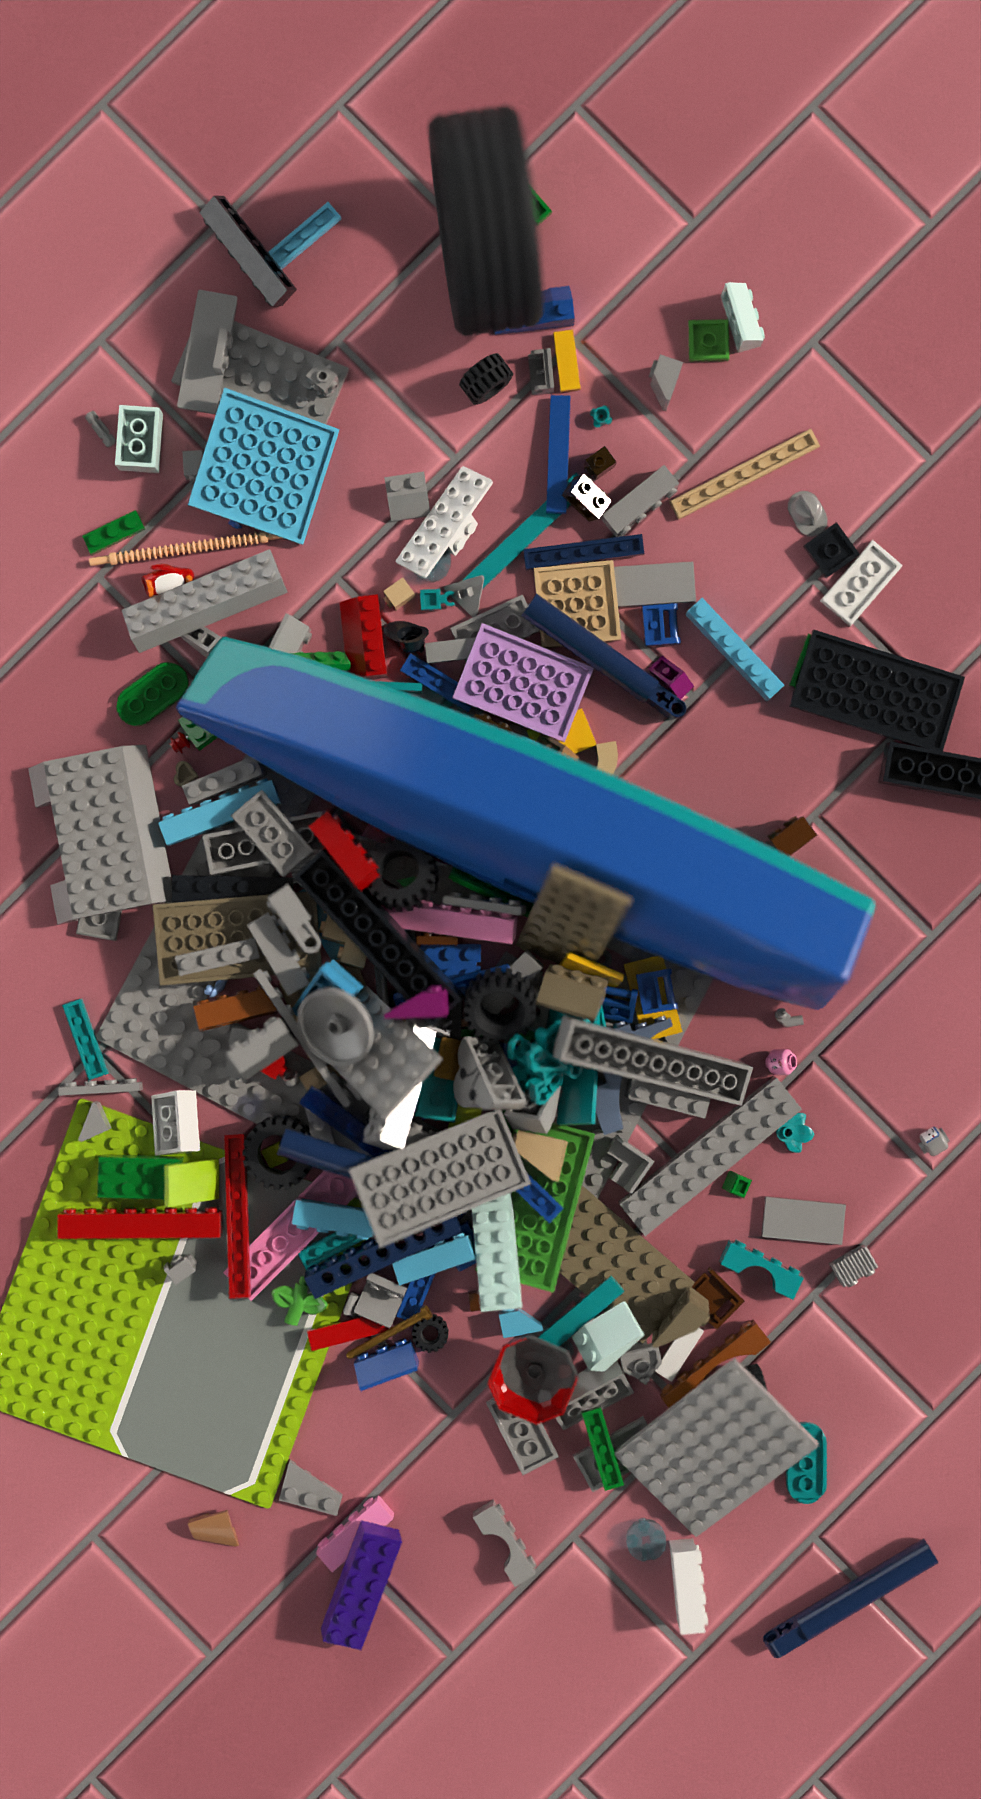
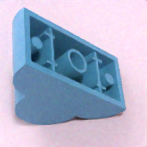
M334 959L330 963L327 962L317 972L292 1010L298 1017L299 1007L303 1000L312 992L321 988H337L356 998L365 986Z

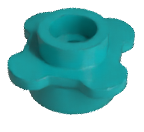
M603 405L590 411V415L594 420V427L599 428L601 425H610L612 423L608 406Z

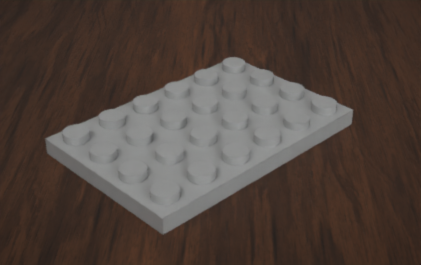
M365 985L364 989L356 996V999L365 1008L372 1022V1046L361 1060L352 1065H331L382 1118L387 1120L439 1064L442 1058L401 1018L384 1019V1014L392 1009Z

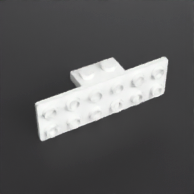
M462 466L400 553L396 563L423 578H427L446 549L450 554L456 556L478 525L471 514L489 490L493 481Z

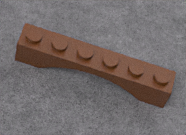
M754 1319L751 1322L746 1321L742 1324L740 1331L735 1335L732 1333L724 1340L725 1343L720 1347L715 1346L712 1348L705 1359L697 1360L690 1371L682 1372L677 1377L678 1380L672 1385L669 1383L661 1390V1399L668 1408L699 1386L704 1377L723 1361L737 1356L756 1355L771 1343Z

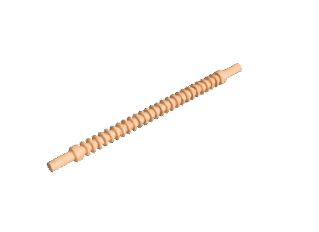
M260 531L259 534L257 532L254 535L249 533L248 536L246 534H243V536L238 534L237 537H234V535H232V538L226 536V539L221 537L220 540L215 538L214 541L210 538L209 541H206V539L203 542L198 540V543L192 541V544L187 542L186 545L184 543H181V545L176 543L175 546L170 544V547L164 545V548H161V546H158V549L155 547L150 549L148 547L147 550H144V548L141 551L136 549V552L130 550V553L127 551L123 554L122 552H119V554L113 552L109 553L108 556L89 558L90 566L109 563L117 565L118 562L123 564V561L129 563V560L134 562L135 559L137 561H140V559L145 561L146 558H149V560L152 557L157 559V556L163 558V555L166 557L171 555L173 557L174 554H177V556L180 553L185 555V552H188V554H191V551L196 553L198 550L199 552H202V550L207 552L208 549L213 551V548L219 550V547H222V549H225V546L228 548L233 546L235 548L236 545H239V547L242 544L247 546V543L253 545V542H256V544L261 542L263 544L268 543V540L282 538Z

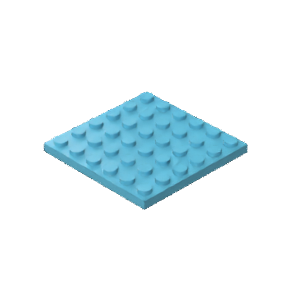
M224 387L188 505L303 545L340 429Z

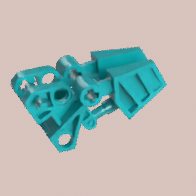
M602 1006L595 1021L550 1009L547 1029L538 1028L535 1032L536 1040L530 1043L516 1034L509 1042L508 1057L512 1060L517 1059V1066L511 1069L522 1092L529 1088V1095L532 1101L539 1105L545 1104L563 1082L562 1074L575 1079L582 1073L583 1066L559 1060L552 1055L563 1016L606 1027ZM520 1040V1046L515 1050L514 1046ZM555 1076V1080L550 1084L551 1079Z

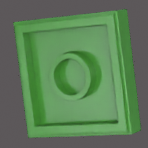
M689 320V362L729 361V320Z

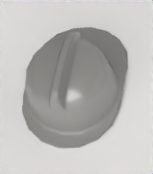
M800 491L791 496L788 502V510L800 532L812 537L822 533L827 526L828 518L818 498L809 491Z

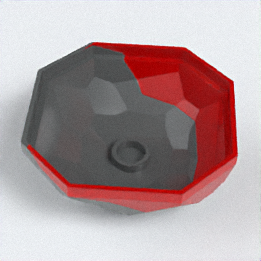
M527 1335L502 1346L488 1380V1386L499 1410L538 1425L564 1415L579 1376L566 1349L532 1335Z

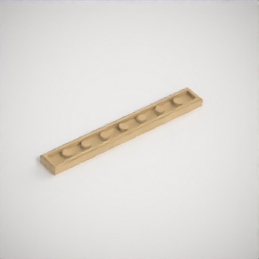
M809 429L671 500L669 503L677 519L680 520L816 450L820 445L812 429Z

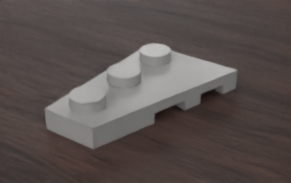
M290 1459L279 1500L337 1516L343 1494L324 1481H320L311 1475L309 1471L302 1469Z

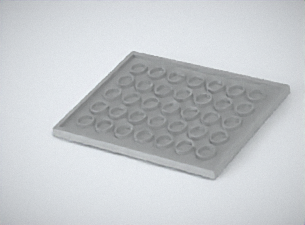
M734 1358L614 1452L616 1458L697 1537L817 1448L818 1442Z

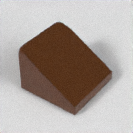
M479 1290L468 1291L471 1312L481 1311Z

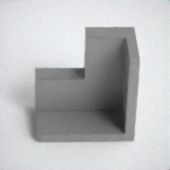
M616 1134L605 1150L620 1161L609 1178L632 1194L654 1163V1160Z

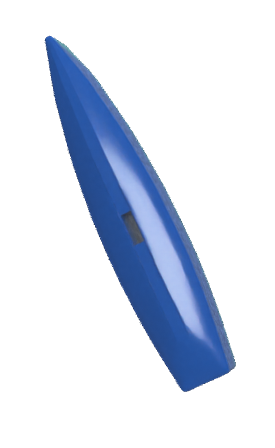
M221 637L177 704V712L182 717L319 797L414 847L426 850V853L530 903L535 904L553 864L632 898L611 937L688 969L768 998L812 1010L824 1008L850 979L876 908V903L871 897L688 807L545 747L527 737H520L414 695L292 653L229 637Z

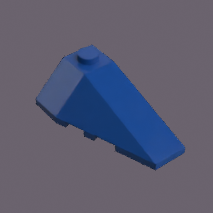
M570 286L553 287L543 291V315L536 325L531 327H525L524 325L522 328L511 330L507 328L504 331L495 332V335L574 326L575 315Z

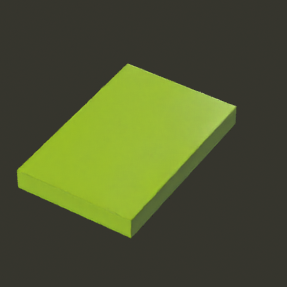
M212 1158L165 1165V1206L171 1207L219 1199V1159Z

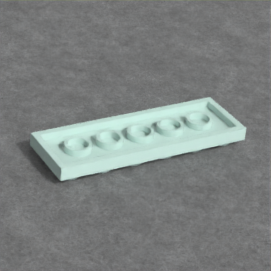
M508 1193L472 1209L481 1312L522 1308L512 1193Z

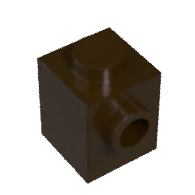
M604 446L585 460L584 469L589 477L593 476L597 480L616 466V460Z

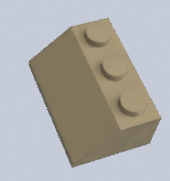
M550 964L544 975L536 1005L595 1021L605 999L608 980L602 979L599 976L584 974L578 970L563 968L560 965Z

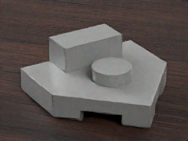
M647 1340L643 1344L636 1342L620 1357L622 1371L639 1379L645 1385L651 1379L650 1377L654 1371L662 1364L659 1347L654 1348L652 1343L647 1344Z

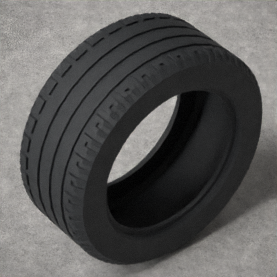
M507 105L498 106L497 109L495 107L481 108V111L474 109L464 111V113L461 111L448 113L447 116L444 114L436 115L428 124V139L439 232L455 329L462 335L468 336L473 335L475 332L483 334L489 333L490 330L497 332L504 331L507 328L509 330L522 328L524 325L525 327L534 326L543 315L542 266L532 179L519 115L512 107Z

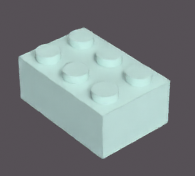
M119 405L115 465L119 471L159 473L163 413L160 408Z

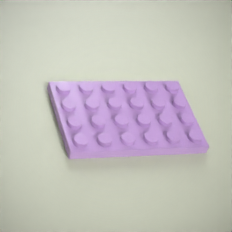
M482 623L452 699L564 743L594 668Z

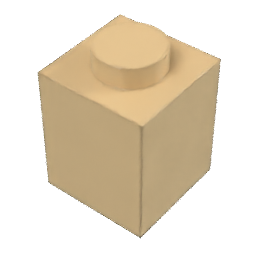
M403 577L383 591L386 596L383 600L389 608L393 606L395 610H398L415 597V593Z

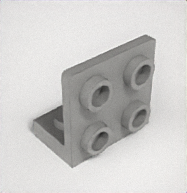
M371 1273L367 1277L365 1287L354 1309V1313L387 1328H391L407 1288Z

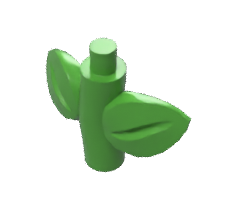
M302 1275L299 1282L295 1283L294 1289L289 1286H280L272 1290V1298L275 1304L282 1308H289L284 1322L294 1326L298 1325L303 1312L309 1315H316L324 1311L328 1305L322 1297L315 1299L312 1293H308L309 1287L304 1279L305 1276Z

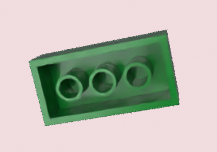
M103 1154L99 1156L97 1198L165 1200V1165L183 1163V1157Z

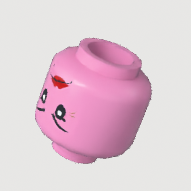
M774 1049L766 1057L765 1064L773 1075H789L796 1069L797 1058L789 1049Z

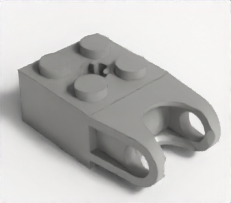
M287 883L267 896L269 901L266 903L273 914L275 912L279 914L280 918L278 921L283 929H289L305 952H317L321 946V941L309 923L311 916ZM309 937L316 939V944L312 947L305 945V940Z

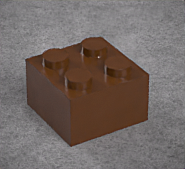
M794 816L783 824L785 827L782 830L778 828L767 836L769 840L765 843L767 846L790 857L815 838L817 834L803 816L799 818Z

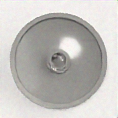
M326 987L312 992L301 1003L298 1011L299 1031L308 1048L317 1057L333 1065L348 1066L358 1062L368 1053L373 1042L372 1022L365 1008L352 995L337 988Z

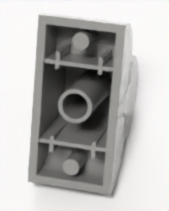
M465 1037L459 1047L458 1062L460 1069L455 1076L453 1084L457 1103L465 1108L522 1109L527 1104V1101L500 1043L493 1044L494 1039L491 1038L486 1042L483 1041L482 1037Z

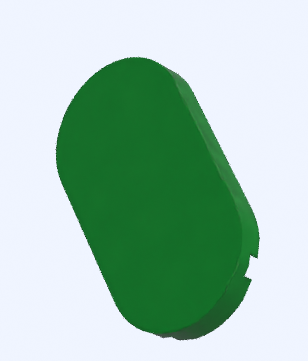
M167 662L157 665L119 694L116 706L119 717L131 726H143L149 723L182 698L189 687L187 673L181 666Z

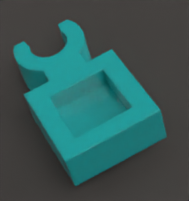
M440 589L420 590L421 611L441 610V604L454 607L455 602H448L447 597L454 596L455 593L447 591L444 595H441Z

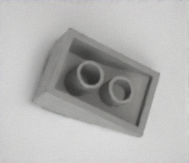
M555 1076L551 1079L550 1084L555 1080ZM561 1086L545 1104L540 1105L530 1099L529 1088L523 1092L527 1104L518 1110L506 1109L504 1113L511 1128L548 1134L555 1119Z

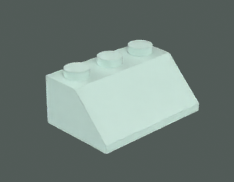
M725 283L721 299L727 319L729 320L737 352L740 353L760 347L763 339H765L763 328L758 325L759 314L757 309L753 308L751 302L753 301L751 289L747 288L746 283Z

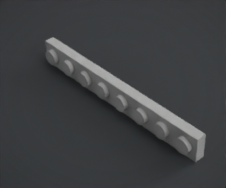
M259 969L253 975L345 1109L351 1104L349 1101L351 1099L350 1094L345 1088L341 1089L337 1084L340 1082L338 1076L334 1071L330 1073L326 1067L329 1063L317 1057L308 1048L300 1034L298 1022L296 1023L292 1017L295 1014L289 1004L284 1005L281 1000L283 995L277 987L273 989L269 983L272 979L267 971L262 972Z

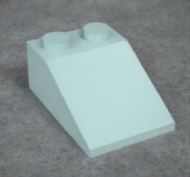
M623 1301L585 1324L572 1336V1339L589 1371L605 1372L640 1340L644 1334L627 1303Z

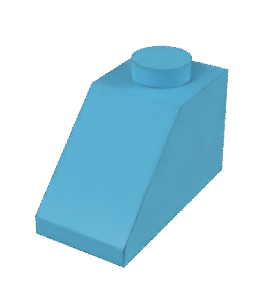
M521 1308L499 1311L503 1338L543 1331L542 1323Z

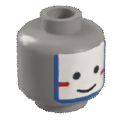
M932 1127L920 1134L921 1142L918 1145L924 1154L929 1153L931 1156H936L948 1148L950 1140L942 1128Z

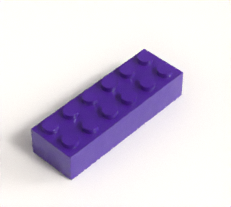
M361 1520L321 1626L323 1642L362 1650L402 1544L399 1529Z

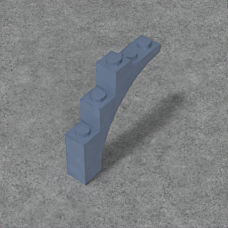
M663 1015L655 1018L654 1023L647 1025L646 1022L635 1025L634 1030H632L630 1023L625 1024L624 1021L613 1024V1029L652 1038L657 1033L672 1027L673 1023L670 1017L666 1018ZM603 1071L606 1082H603L601 1079L597 1083L596 1114L603 1134L607 1135L624 1127L619 1103L623 1076Z

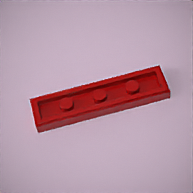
M360 1316L307 1330L311 1351L380 1334L389 1328Z

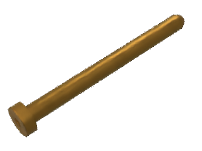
M427 1305L421 1307V1311L350 1350L346 1354L347 1358L353 1359L424 1318L426 1320L431 1319L432 1313Z

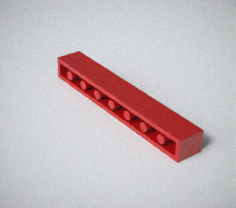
M174 1207L165 1208V1211H157V1208H144V1211H136V1208H124V1211H116V1208H104V1211H96V1208H85L84 1211H76V1208H65L64 1212L58 1214V1239L220 1238L222 1236V1211H217L216 1207H207L205 1211H197L196 1207L185 1208V1211H177V1208Z

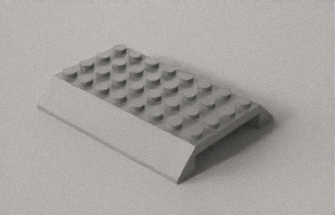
M146 745L119 746L45 761L28 768L35 807L52 806L65 875L64 881L50 885L57 925L75 922L81 918L145 905L172 902V877L165 840L158 824L161 820Z

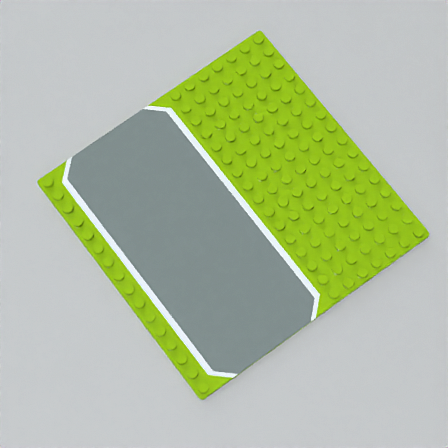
M82 1098L78 1101L0 1313V1411L268 1509L273 1503L329 1347L311 1351L307 1330L339 1321L352 1283L321 1296L328 1304L326 1309L316 1315H309L303 1312L297 1326L284 1322L289 1308H282L275 1304L272 1298V1290L280 1286H289L294 1289L295 1283L300 1280V1276H305V1271L307 1270H305L298 1255L252 1301L249 1298L229 1299V1278L223 1273L228 1268L225 1150L202 1141L199 1144L200 1151L161 1156H182L183 1163L212 1158L219 1159V1199L171 1207L177 1208V1211H185V1208L196 1207L197 1211H205L207 1207H216L217 1211H222V1236L220 1238L58 1239V1214L64 1212L65 1208H76V1211H84L85 1208H96V1211H104V1208H116V1211H124V1208H136V1211H144V1208H157V1211H165V1208H169L165 1206L164 1199L97 1198L99 1156L103 1154L155 1156L153 1124L102 1105L112 1128L81 1142L78 1139L92 1105V1101ZM247 1173L249 1246L312 1183L311 1181L302 1179L297 1185L293 1184L288 1189L281 1187L280 1190H274V1186L265 1188L263 1187L265 1183L261 1181L259 1184L254 1181L256 1177L253 1174L249 1176ZM355 1197L347 1204V1206L363 1208L361 1200ZM329 1230L328 1233L319 1232L308 1243V1245L328 1236L329 1234L335 1231ZM365 1239L351 1247L357 1248L368 1239ZM342 1251V1252L336 1254L335 1256L337 1257V1256L343 1254L344 1251ZM192 1254L197 1262L195 1264L196 1271L175 1285L164 1271V1265L167 1262L171 1265V1261L178 1255ZM348 1264L341 1265V1268L349 1269L350 1266ZM328 1272L322 1274L326 1278L332 1277V1274Z

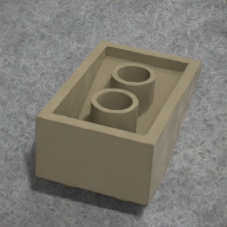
M689 1286L667 1313L664 1320L653 1331L652 1346L657 1348L697 1331L700 1326H705L710 1318L709 1300Z

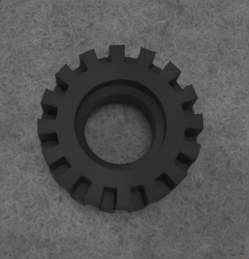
M433 1314L431 1319L426 1320L424 1318L415 1323L412 1336L416 1347H420L421 1351H428V1353H431V1351L437 1352L438 1349H442L448 1339L449 1330L446 1321H443L441 1316L437 1317V1314ZM427 1326H434L438 1330L437 1338L431 1341L425 1339L422 1333L423 1329Z

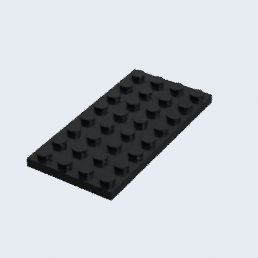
M813 629L789 707L913 746L943 751L965 677Z

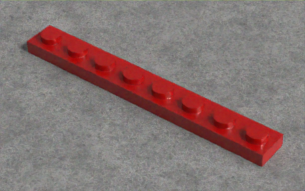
M246 1134L224 1135L229 1299L251 1297L247 1166L244 1167L243 1161L245 1156H242V1150L245 1148Z

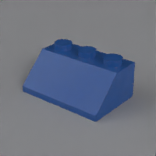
M406 1338L396 1341L395 1345L387 1347V1345L381 1346L376 1349L375 1353H362L354 1361L360 1392L418 1371L419 1359L412 1340L406 1341Z

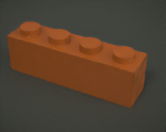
M261 986L256 987V991L248 992V990L236 992V996L222 995L217 997L216 1001L202 1000L197 1002L196 1006H193L199 1032L278 1013V1010Z

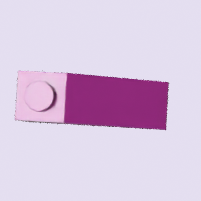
M430 986L429 990H425L385 1013L384 1019L445 1017L449 1013L447 989H441V986Z

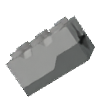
M276 1016L263 1024L265 1026L264 1029L260 1030L257 1028L246 1035L248 1038L246 1041L243 1042L241 1039L229 1047L231 1051L227 1055L244 1080L251 1078L300 1045L282 1017L278 1019Z

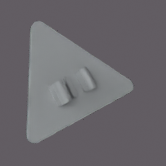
M483 575L444 587L446 592L453 591L455 593L451 597L472 617L478 615L484 583Z

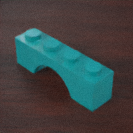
M737 1239L734 1242L728 1241L719 1259L721 1265L737 1273L750 1266H761L770 1272L773 1281L772 1288L776 1292L794 1300L804 1279L800 1275L801 1271L792 1266H789V1268L782 1266L783 1262L771 1257L769 1260L763 1257V1252L755 1248L751 1251L745 1248V1243Z

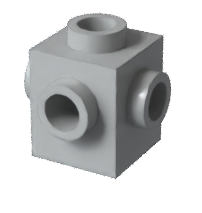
M319 360L306 375L307 381L311 384L310 387L319 395L322 393L327 396L329 392L333 393L339 385L337 383L339 381L336 375L337 371L330 365L326 367Z

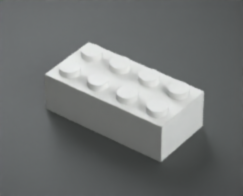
M693 1538L669 1540L676 1617L680 1634L705 1633V1625H708V1618L704 1606L706 1605L705 1592H703V1586L701 1585L704 1584L703 1571H701V1565H699L702 1564L699 1545H695Z

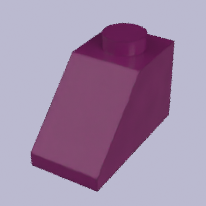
M663 655L648 668L653 676L679 699H682L694 687L685 672Z

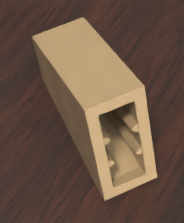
M518 1130V1133L513 1136L518 1153L550 1179L559 1182L568 1142Z

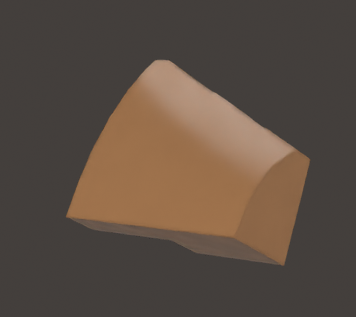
M228 1510L211 1515L207 1513L191 1518L188 1522L190 1532L195 1540L234 1547L239 1546L236 1531L232 1527Z

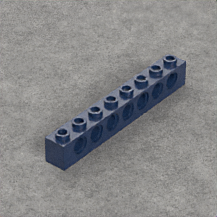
M457 1216L440 1222L442 1225L438 1228L430 1226L420 1230L423 1232L421 1236H416L413 1233L401 1238L405 1240L403 1244H397L394 1241L382 1246L387 1249L384 1253L377 1251L380 1247L376 1239H368L361 1246L348 1248L343 1254L337 1257L335 1255L331 1256L320 1265H311L305 1271L304 1279L312 1295L317 1299L460 1233L461 1224ZM367 1256L369 1259L367 1261H361L359 1257ZM348 1264L350 1268L343 1269L341 1265ZM328 1272L332 1274V1277L326 1278L322 1274Z

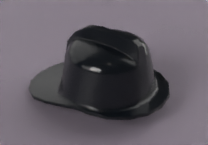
M394 621L385 626L384 634L386 637L397 641L403 651L421 653L424 651L425 638L428 636L429 630L426 627L410 622Z

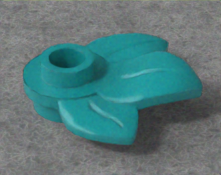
M797 1113L776 1130L778 1139L785 1142L787 1149L791 1152L800 1153L802 1151V1143L811 1141L815 1135L810 1127L804 1125L806 1120V1114ZM786 1129L789 1130L788 1136L785 1135Z

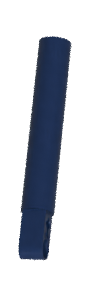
M537 593L521 614L524 619L642 703H648L672 720L685 714L686 704L658 684L659 681ZM658 694L661 695V697H660L661 701H659V702L657 701V699H658V696H657V695H658ZM673 704L678 706V714L672 712L671 707Z
M287 1128L284 1131L277 1152L279 1156L350 1179L352 1178L349 1169L376 1159L375 1157Z
M923 1538L769 1630L763 1636V1642L774 1658H781L939 1562Z

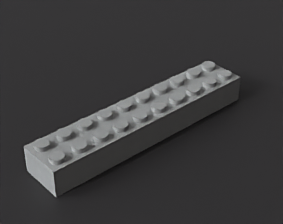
M563 1016L552 1054L562 1061L742 1106L753 1070L752 1066L740 1061Z
M773 1076L743 1100L742 1106L737 1105L639 1184L632 1194L628 1193L618 1201L620 1206L645 1236L648 1235L800 1112L802 1108L781 1082Z

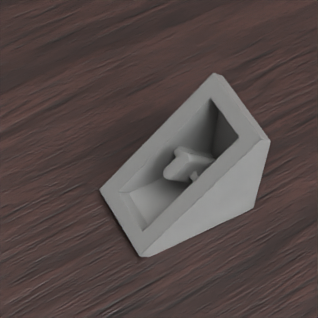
M99 1101L92 1102L78 1139L81 1142L112 1128Z

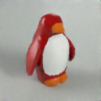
M156 564L150 567V569L155 571L141 577L148 597H152L193 581L194 572L189 568Z

